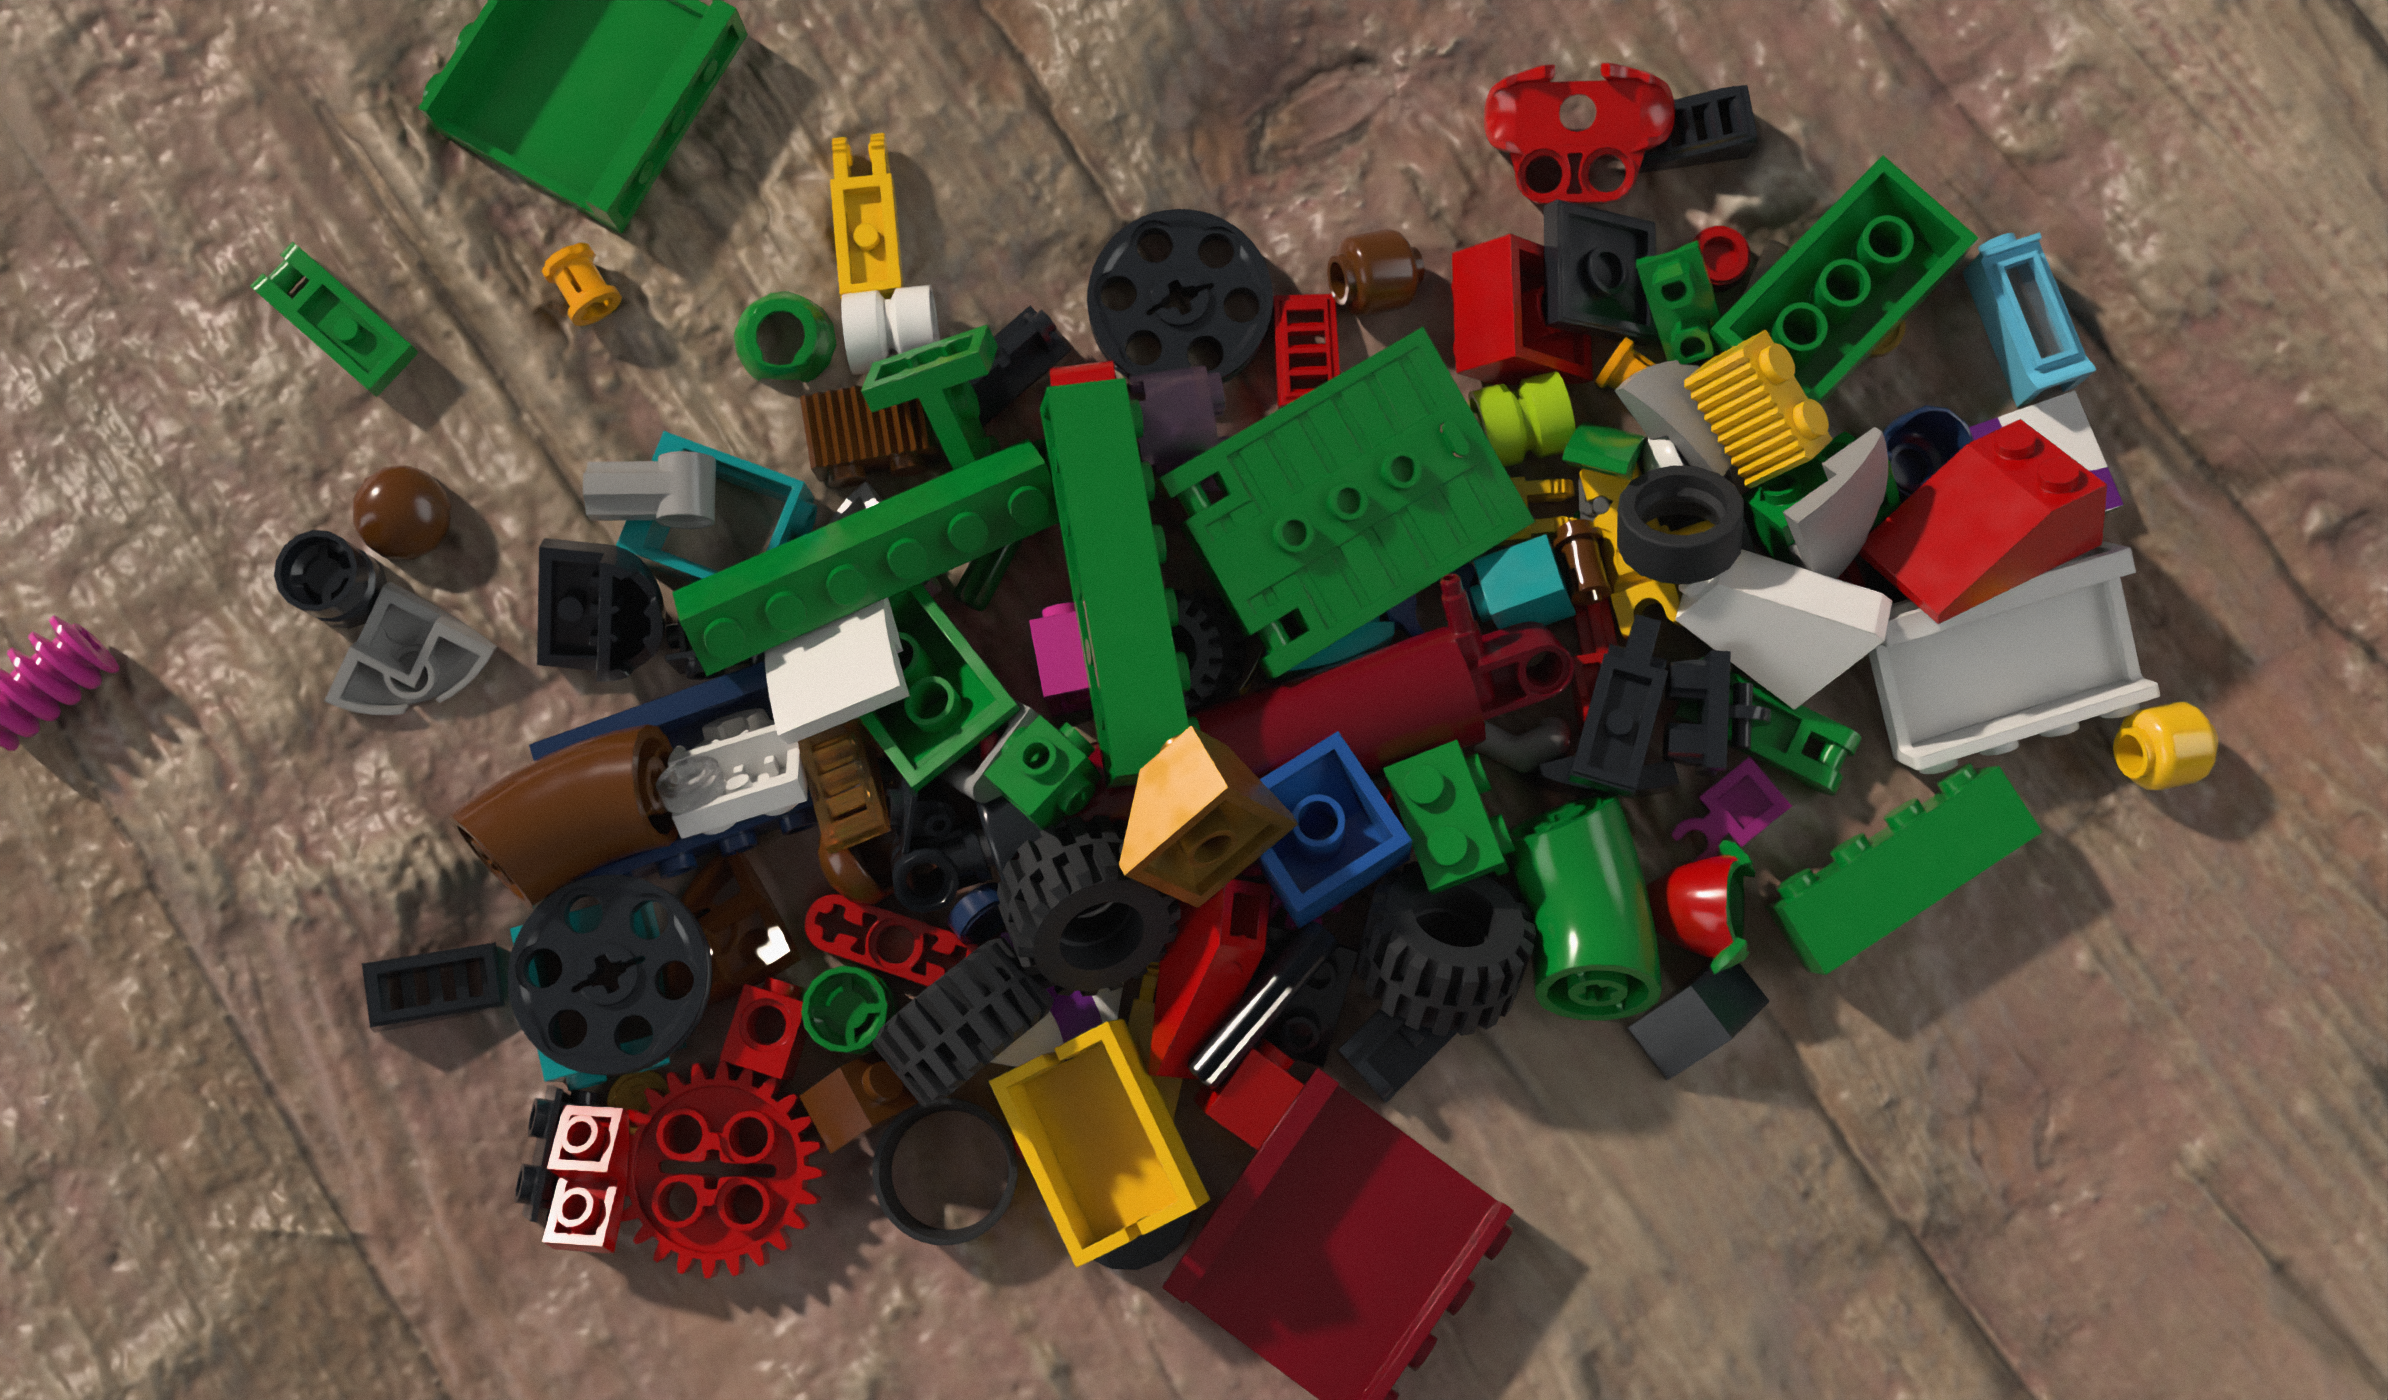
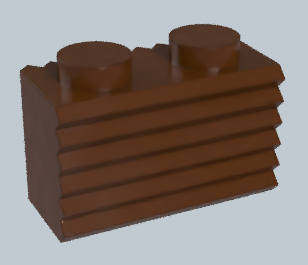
M854 385L851 388L842 387L839 390H828L826 392H816L812 395L804 394L800 396L810 466L819 482L828 480L829 486L835 488L852 487L864 483L867 480V473L891 470L892 476L910 477L928 471V463L942 461L938 437L919 398L872 413L861 392L862 386Z

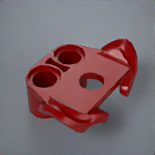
M1608 62L1601 63L1600 69L1602 77L1606 80L1550 82L1555 77V64L1537 66L1507 76L1491 87L1484 109L1486 137L1494 148L1510 153L1517 187L1525 197L1534 203L1546 205L1556 199L1580 205L1619 202L1628 196L1633 189L1645 150L1661 145L1672 132L1675 120V102L1668 84L1650 72ZM1575 95L1588 97L1596 107V117L1592 125L1586 130L1579 132L1570 131L1564 127L1560 120L1561 106L1565 100ZM1605 157L1618 159L1623 163L1626 171L1625 179L1621 186L1611 192L1598 191L1590 182L1592 166L1595 162ZM1540 159H1554L1560 164L1562 169L1561 182L1556 189L1543 194L1533 191L1528 183L1529 169Z

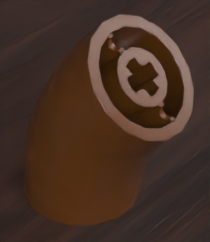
M645 724L608 732L579 741L525 765L477 794L448 817L461 838L491 873L519 901L534 910L558 889L602 866L644 851L669 847L677 839L679 832L672 819L677 783L668 765V759L673 749L668 738L658 726Z

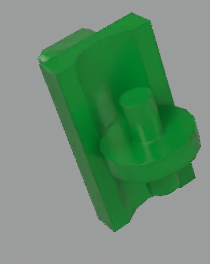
M1698 240L1668 253L1637 259L1636 268L1667 361L1677 360L1680 364L1686 365L1720 353L1709 331L1722 318V314Z

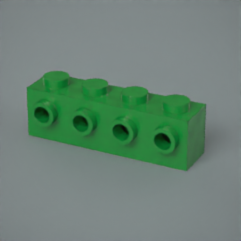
M1967 763L1956 768L1937 782L1941 790L1939 793L1922 804L1918 798H1914L1899 805L1884 816L1883 819L1887 823V827L1867 839L1864 833L1851 837L1830 852L1834 862L1815 874L1810 868L1804 869L1786 879L1776 888L1781 896L1765 906V908L1807 972L1822 975L1829 974L2042 833L2039 825L2000 766L1974 768L1971 763Z

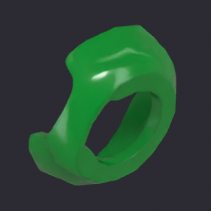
M789 291L769 293L751 303L740 316L734 332L737 356L746 371L757 381H760L762 378L810 382L816 379L828 367L836 348L834 325L826 311L810 299ZM786 312L793 314L804 326L805 339L803 345L794 356L791 364L774 365L765 362L763 352L758 345L757 333L765 318L774 313Z

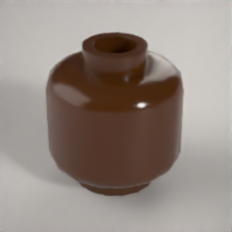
M1392 229L1350 236L1341 241L1335 255L1329 259L1327 268L1329 288L1334 300L1338 304L1345 305L1351 313L1359 317L1400 310L1411 304L1416 294L1417 284L1423 281L1424 262L1422 255L1416 247L1410 246L1403 234Z

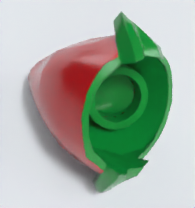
M1723 840L1719 845L1722 855L1674 868L1646 885L1655 932L1688 951L1713 958L1714 960L1710 967L1714 974L1744 961L1750 951L1746 950L1748 943L1743 939L1745 917L1743 876L1755 878V870L1752 866L1751 858L1735 842Z

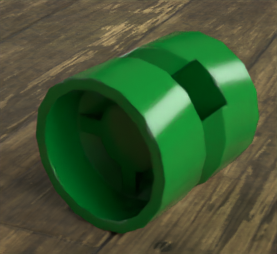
M839 966L824 971L811 982L803 997L801 1013L805 1029L819 1045L830 1051L864 1054L876 1050L872 1044L879 1029L896 1015L900 1008L896 993L886 980L861 968Z

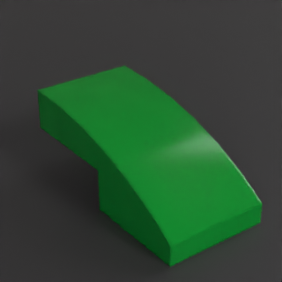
M1583 422L1570 437L1562 460L1569 466L1632 480L1636 462H1642L1644 444L1648 436Z

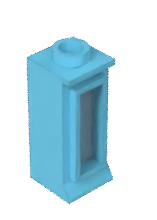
M2040 232L2018 240L2014 233H2006L1988 240L1978 247L1979 254L1962 272L2016 407L2029 404L2045 389L2057 385L2061 386L2063 392L2074 389L2096 371L2095 366L2084 352L2039 242L2042 239Z

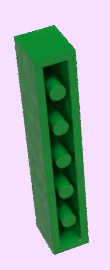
M1125 378L1051 386L1046 389L1040 413L1106 788L1136 785L1140 769L1159 754L1162 746L1169 739L1182 734L1190 726L1200 730L1197 718L1195 716L1187 717L1183 692L1190 690L1189 665L1184 652H1175L1171 628L1178 626L1177 600L1173 588L1163 587L1159 565L1166 563L1167 559L1165 535L1161 524L1152 525L1148 501H1153L1155 498L1153 470L1149 461H1140L1137 439L1143 437L1142 410L1138 399L1129 400Z
M1029 438L673 591L672 594L679 622L706 676H709L1059 523L1053 481L1045 461Z

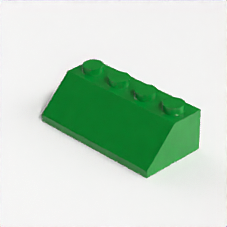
M1882 155L1710 329L1709 333L1719 351L1723 353L1763 330H1767L1773 342L1784 346L1790 353L1795 365L1794 376L1807 398L1813 399L1822 405L1960 264L1979 237Z

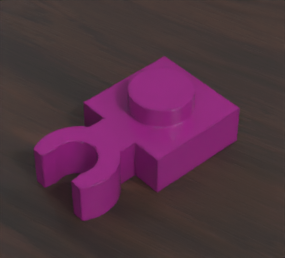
M1749 756L1699 797L1710 813L1703 819L1689 818L1682 821L1672 832V837L1678 841L1690 831H1700L1706 836L1708 846L1706 851L1698 855L1693 862L1715 857L1720 850V840L1727 834H1730L1736 843L1743 847L1790 809L1792 805Z

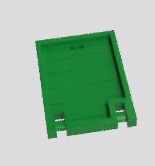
M1424 327L1393 343L1155 481V486L1165 502L1177 496L1189 519L1179 524V527L1243 637L1245 638L1257 633L1268 654L1257 661L1268 680L1280 676L1535 522ZM1210 476L1213 477L1224 496L1222 500L1213 505L1200 485V482ZM1289 612L1292 613L1303 632L1290 640L1279 621V618Z

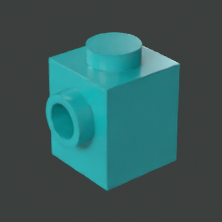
M1546 534L1473 560L1480 584L1470 587L1483 623L1493 620L1498 630L1528 621L1542 623L1546 626L1577 615L1574 604L1570 600V592L1559 559Z

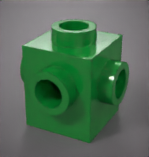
M1041 715L1029 726H1023L1010 735L1002 747L1001 756L984 773L996 789L1040 830L1051 825L1055 828L1066 815L1072 816L1081 811L1093 797L1096 789L1095 785L1102 778L1088 758L1095 751V748L1067 722L1057 730Z

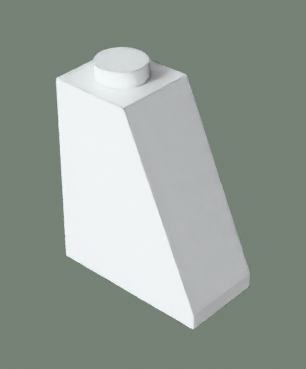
M1741 549L1739 557L1730 569L1710 580L1679 585V590L1683 592L1675 620L1714 650L1731 651L1730 662L1795 710L1885 641L1892 600L1883 593Z

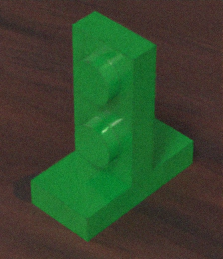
M988 324L872 363L861 389L871 412L873 413L919 398L953 470L1002 450L998 440L993 435H986L978 418L980 407L976 393L968 382L990 372L998 345Z

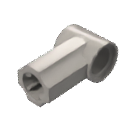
M677 451L661 454L658 456V461L588 462L586 472L583 473V498L586 516L591 521L656 520L660 525L678 529L710 527L715 523L716 459L704 453Z

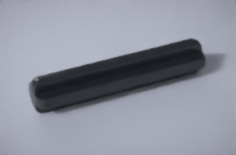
M1309 922L1188 1061L1187 1067L1190 1072L1205 1086L1211 1089L1217 1088L1335 952L1339 944L1336 937L1318 922Z

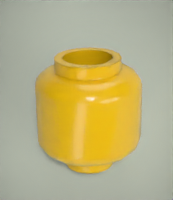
M2171 702L2141 708L2124 718L2114 739V758L2123 774L2146 790H2164L2196 783L2209 775L2216 761L2218 735L2214 726L2202 711L2187 702Z

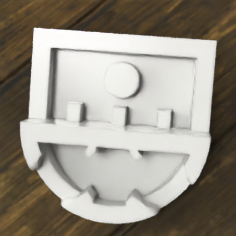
M761 708L736 712L706 724L702 729L705 738L703 742L689 751H686L683 746H677L668 759L669 768L677 783L672 819L682 839L699 833L708 835L721 833L732 827L736 822L762 814L768 816L780 815L790 811L798 803L807 801L809 764L799 741L790 745L786 744L777 735L774 720H770L767 713Z

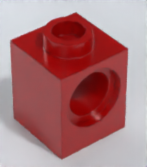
M766 977L763 988L744 984L719 1060L775 1078L793 1080L808 1035L801 1013L803 1001L800 999L804 988L771 977ZM776 1007L784 1015L786 1028L783 1036L777 1042L767 1045L759 1038L756 1025L758 1018L765 1010Z
M1262 1038L1257 1047L1253 1046L1217 1088L1211 1089L1203 1085L1193 1100L1208 1116L1259 1151L1305 1085L1288 1071L1295 1061Z

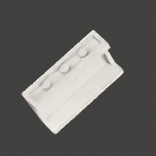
M2102 541V545L1940 624H1937L1910 599L1892 604L1885 641L1868 654L1893 758L1915 770H1919L1922 774L1941 773L1955 768L1958 765V758L1978 752L1981 755L1987 756L2007 753L2019 747L2018 740L2037 734L2044 737L2066 735L2080 728L2079 721L2099 715L2102 718L2128 716L2137 709H2140L2139 703L2160 697L2158 683L2145 679L2141 674L2120 577L2136 573L2131 547Z

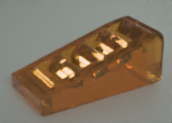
M859 717L798 741L799 752L825 849L830 855L891 831L874 737ZM861 784V785L858 786V787H855V788H853V789H850V790L845 791V792H843V793H840V794H838V795H834V794H837V793L842 792V791H844V790H847V789H849V788H851V787H854V786H856V785ZM865 804L867 806V809L842 820L838 819V815Z

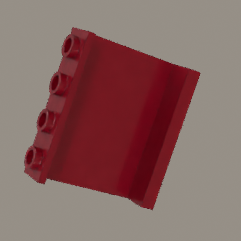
M1315 1068L1305 1082V1086L1259 1151H1256L1166 1278L1162 1288L1183 1304L1185 1301L1190 1303L1319 1400H1397L1399 1393L1392 1389L1393 1385L1407 1366L1413 1371H1417L1425 1362L1438 1340L1437 1337L1430 1333L1445 1310L1454 1316L1465 1304L1476 1285L1469 1278V1275L1484 1255L1492 1261L1509 1240L1514 1228L1506 1222L1514 1210L1493 1198L1339 1086V1083L1325 1072Z

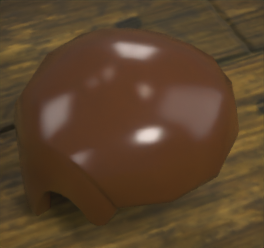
M408 465L388 466L365 478L353 497V524L362 541L380 556L389 559L415 560L436 550L449 531L451 519L449 513L451 510L450 500L445 490L428 472Z
M867 801L855 803L834 816L825 825L819 837V849L817 852L820 867L830 886L850 902L876 904L895 893L889 851L896 836L892 828L885 827L883 811Z

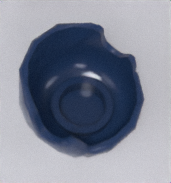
M1925 405L1900 415L1883 429L1888 460L1891 463L1901 503L1906 501L1966 444L1974 441L1967 422L1949 408Z

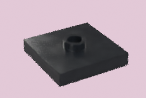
M1559 199L1544 205L1545 326L1622 342L1627 337L1634 342V345L1643 347L1658 341V331L1636 268L1637 259L1656 256L1655 222Z

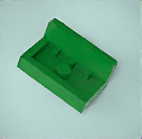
M1454 740L1383 768L1406 831L1412 839V847L1426 884L1432 895L1493 871L1496 872L1497 876L1510 872L1504 855L1516 850L1502 814L1500 813L1489 818L1480 794L1492 789L1478 753L1465 757L1458 740Z

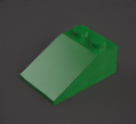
M921 583L888 597L903 649L902 652L898 653L909 696L859 716L916 793L1021 710Z

